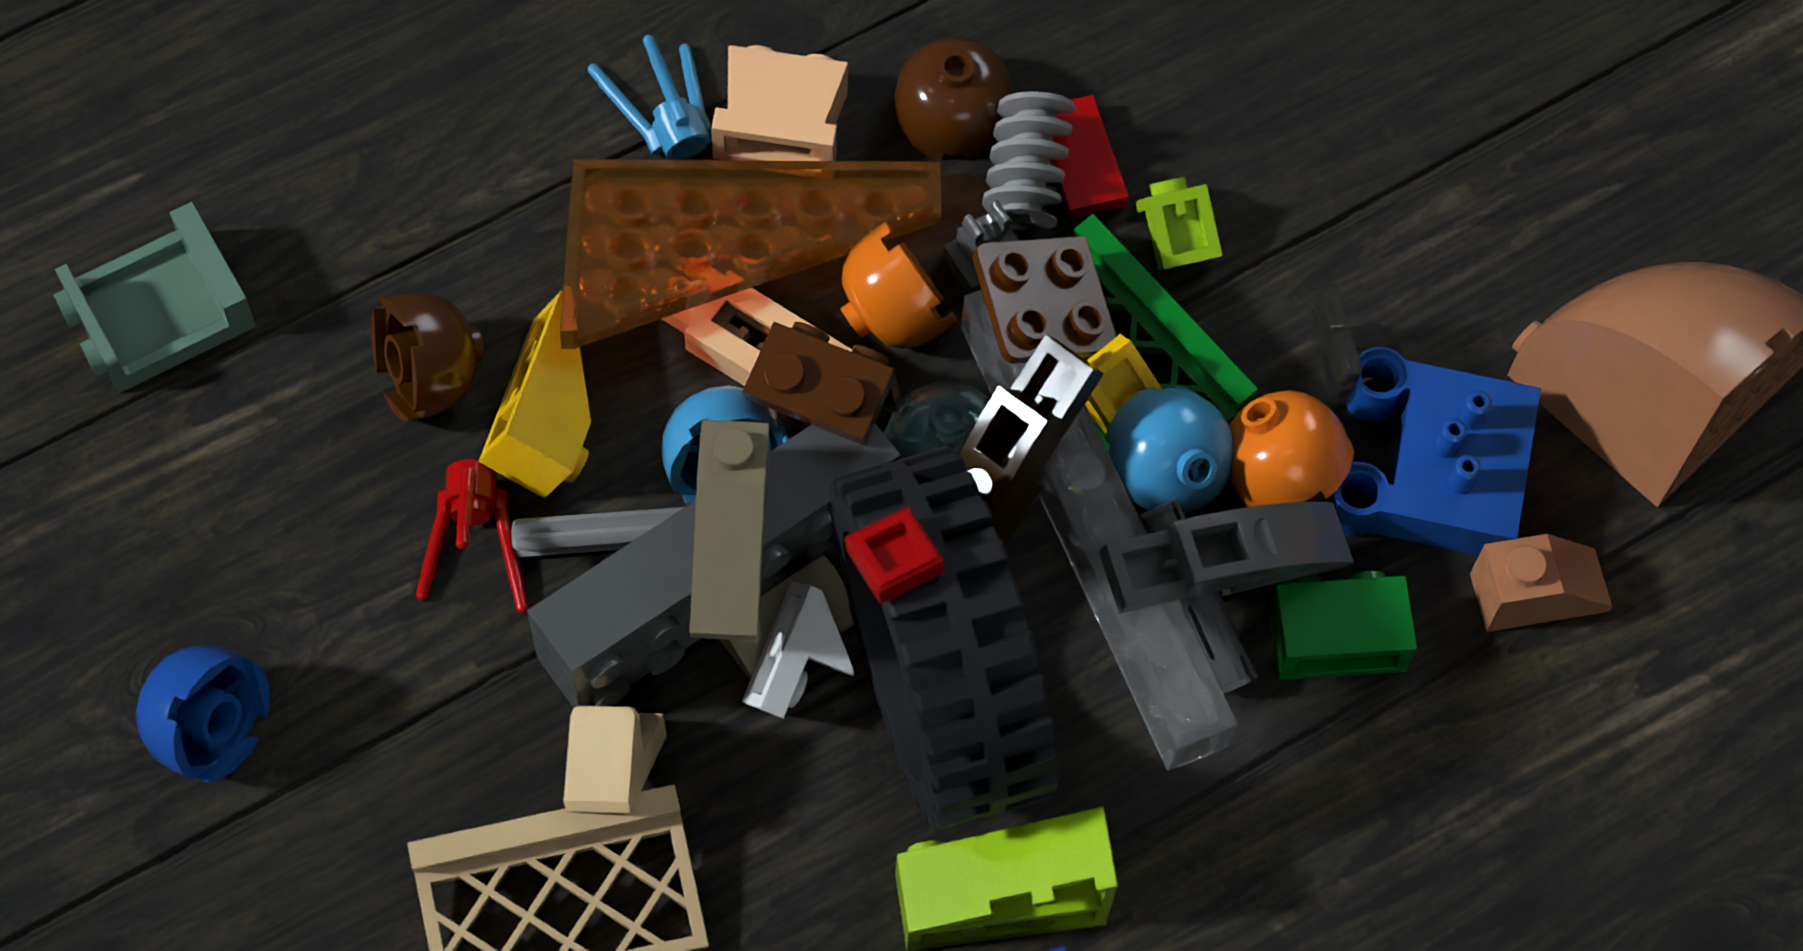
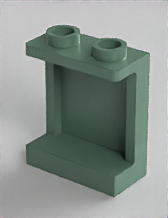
M192 202L169 212L176 231L79 277H73L67 264L55 269L63 290L53 294L65 320L70 328L82 323L89 336V339L79 343L96 377L107 372L109 373L119 393L256 327L244 293Z

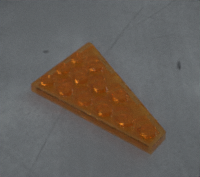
M573 159L560 323L561 349H575L847 255L860 240L885 221L894 230V232L885 237L886 240L941 222L942 206L940 162Z

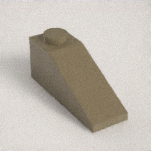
M701 421L696 488L690 638L758 641L770 463L769 423Z

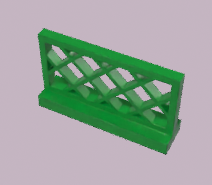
M1094 214L1074 229L1075 237L1086 236L1101 288L1109 296L1105 297L1108 310L1123 311L1131 320L1129 340L1132 341L1139 353L1163 354L1172 364L1171 384L1159 383L1162 389L1174 388L1173 385L1188 388L1215 405L1229 425L1242 408L1258 398V388ZM985 310L981 314L982 321L994 333L988 310ZM1138 328L1150 341L1137 340ZM1179 372L1191 385L1178 384ZM1082 407L1074 422L1108 458L1110 444L1105 442L1106 434Z

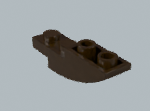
M1047 335L1043 337L1010 389L1002 386L997 387L960 452V456L965 461L966 470L973 474L978 483L981 499L987 502L993 517L994 529L998 539L1002 540L1004 547L1044 487L1043 484L1036 480V477L1104 375L1102 371L1063 343Z

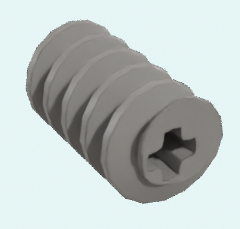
M1032 91L1010 94L999 101L997 112L1002 120L996 123L993 134L998 143L992 146L990 152V160L995 166L988 169L986 182L991 189L984 193L982 205L987 212L991 211V204L997 200L1012 220L1013 225L1032 229H1051L1056 227L1058 219L1042 212V207L1059 205L1062 196L1045 187L1046 183L1063 182L1065 178V172L1049 165L1050 160H1062L1068 157L1069 149L1064 145L1053 142V137H1065L1072 133L1073 126L1057 118V114H1069L1075 111L1076 106L1070 99L1063 95L1049 92Z

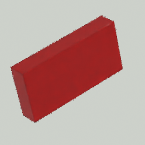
M1089 95L1071 99L1076 106L1075 111L1069 114H1057V118L1070 123L1073 126L1072 133L1065 137H1053V142L1064 145L1069 149L1068 157L1062 160H1050L1049 162L1050 165L1065 172L1063 182H1058L1056 185L1062 196L1061 199L1068 220L1127 207L1129 196L1094 96Z

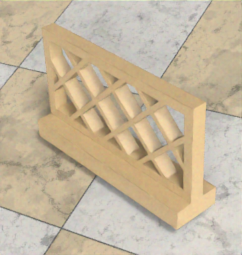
M675 784L640 792L631 813L566 812L564 808L407 843L412 870L415 874L429 951H456L463 939L482 951H497L468 932L490 898L522 918L501 951H513L530 924L561 943L562 946L559 951H588L575 943L596 909L629 930L616 951H698L709 948ZM670 833L676 859L661 882L628 862L642 839ZM629 842L621 856L606 848ZM594 850L615 864L595 896L562 877L576 853ZM563 857L554 871L540 862ZM526 864L549 878L528 911L495 891L510 868ZM622 869L655 889L635 922L602 902ZM496 871L488 885L473 877ZM677 872H679L684 897L668 887ZM461 879L482 894L461 926L437 912L432 885ZM556 884L589 904L568 937L535 917ZM664 895L687 910L692 936L664 942L642 928L661 896ZM440 924L455 933L445 950ZM636 935L652 944L627 950Z

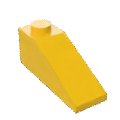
M562 290L532 321L478 461L543 498L548 496L561 482L572 483L580 474L589 455V450L582 447L591 424L573 299L572 296Z

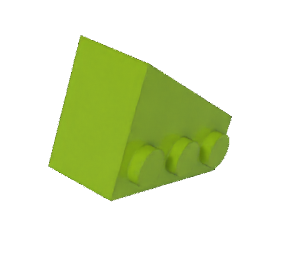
M1104 807L947 843L939 840L924 841L910 846L908 852L897 854L895 876L907 951L1106 925L1117 889Z

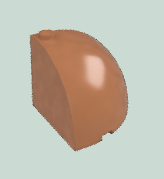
M1677 262L1642 268L1619 275L1594 286L1562 306L1542 324L1538 320L1531 323L1512 345L1517 355L1507 375L1516 383L1541 388L1539 404L1658 507L1803 368V294L1777 280L1754 271L1724 264Z

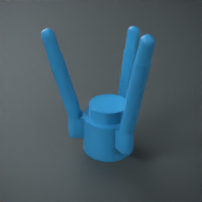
M646 35L643 38L651 65L666 101L654 109L653 116L655 120L652 126L597 64H590L588 66L589 74L595 79L600 88L644 137L652 155H657L664 151L669 161H682L699 154L710 144L712 126L705 113L695 62L693 61L689 44L683 43L680 45L679 51L690 104L687 103L685 98L679 97L655 38L652 35Z

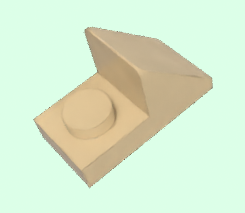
M577 706L573 708L570 716L564 789L566 812L631 813L667 737L663 714L637 713L635 708Z

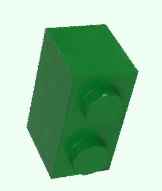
M1364 571L1350 576L1347 580L1322 581L1319 576L1311 575L1285 581L1284 584H1277L1268 611L1278 680L1407 671L1417 646L1406 576L1386 577L1385 573L1380 571Z

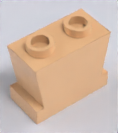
M728 45V109L715 108L711 127L713 159L833 176L836 159V122L848 94V62L835 61L831 57L822 54L801 56L780 53L760 45H752L746 48Z

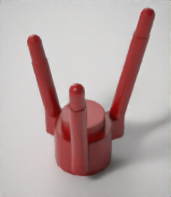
M470 459L454 462L446 470L445 490L438 492L437 513L420 572L416 598L424 601L429 596L450 517L457 523L456 546L458 549L464 550L469 545L471 526L486 523L490 518V514H494L516 610L520 614H524L529 609L519 557L512 546V527L508 514L509 492L497 488L498 472L478 462L479 460Z

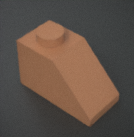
M1550 534L1484 544L1470 572L1486 632L1610 612L1612 608L1595 548Z

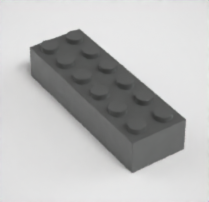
M874 424L865 446L810 425L770 451L761 595L824 554L831 562L838 555L833 538L834 525L829 511L831 501L828 493L832 480L900 460V453L876 424ZM696 500L527 610L537 659L573 708L577 706L617 705L629 693L630 685L650 672L653 675H659L668 671L681 660L684 655V649L701 639L690 638L689 633Z

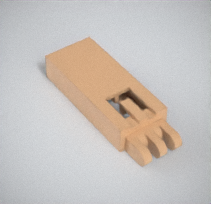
M691 261L683 270V275L691 284L698 287L699 290L679 279L675 280L668 289L670 296L685 306L684 309L667 298H661L654 307V312L658 317L684 333L687 351L745 386L763 343L760 342L757 349L748 344L749 329L744 326L738 329L729 322L734 316L765 335H768L773 322L792 328L794 322L811 325L729 274L726 279H723L694 261ZM829 336L828 343L852 351L846 345Z

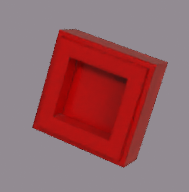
M909 506L845 537L848 554L880 604L944 573V560Z

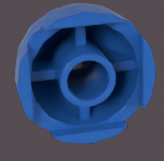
M212 645L179 649L166 656L154 668L141 688L136 708L137 731L151 757L163 766L191 780L192 778H198L204 782H216L234 772L253 751L258 738L246 736L253 728L257 714L267 719L270 706L269 682L260 665L229 649Z

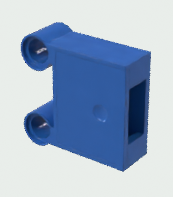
M1373 347L1362 352L1355 361L1344 389V402L1348 411L1356 418L1365 422L1386 420L1394 412L1400 413L1389 481H1387L1384 473L1376 466L1366 462H1353L1350 472L1338 490L1324 501L1333 502L1345 537H1360L1372 533L1479 556L1484 544L1517 539L1541 388L1408 361L1397 351L1387 347ZM1368 377L1378 378L1388 385L1390 391L1375 392L1370 390L1364 384L1363 379ZM1347 491L1358 492L1367 498L1370 507L1358 509L1349 506L1344 501L1341 493Z

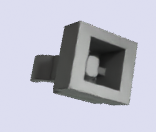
M997 200L991 204V211L975 220L971 214L966 215L962 222L963 226L957 228L956 239L943 245V258L970 299L982 294L972 259L975 250L983 243L1019 241L1010 229L1012 220Z

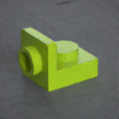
M1186 177L1150 184L1152 196L1135 201L1138 213L1144 211L1146 213L1158 271L1223 256L1207 184L1188 188Z

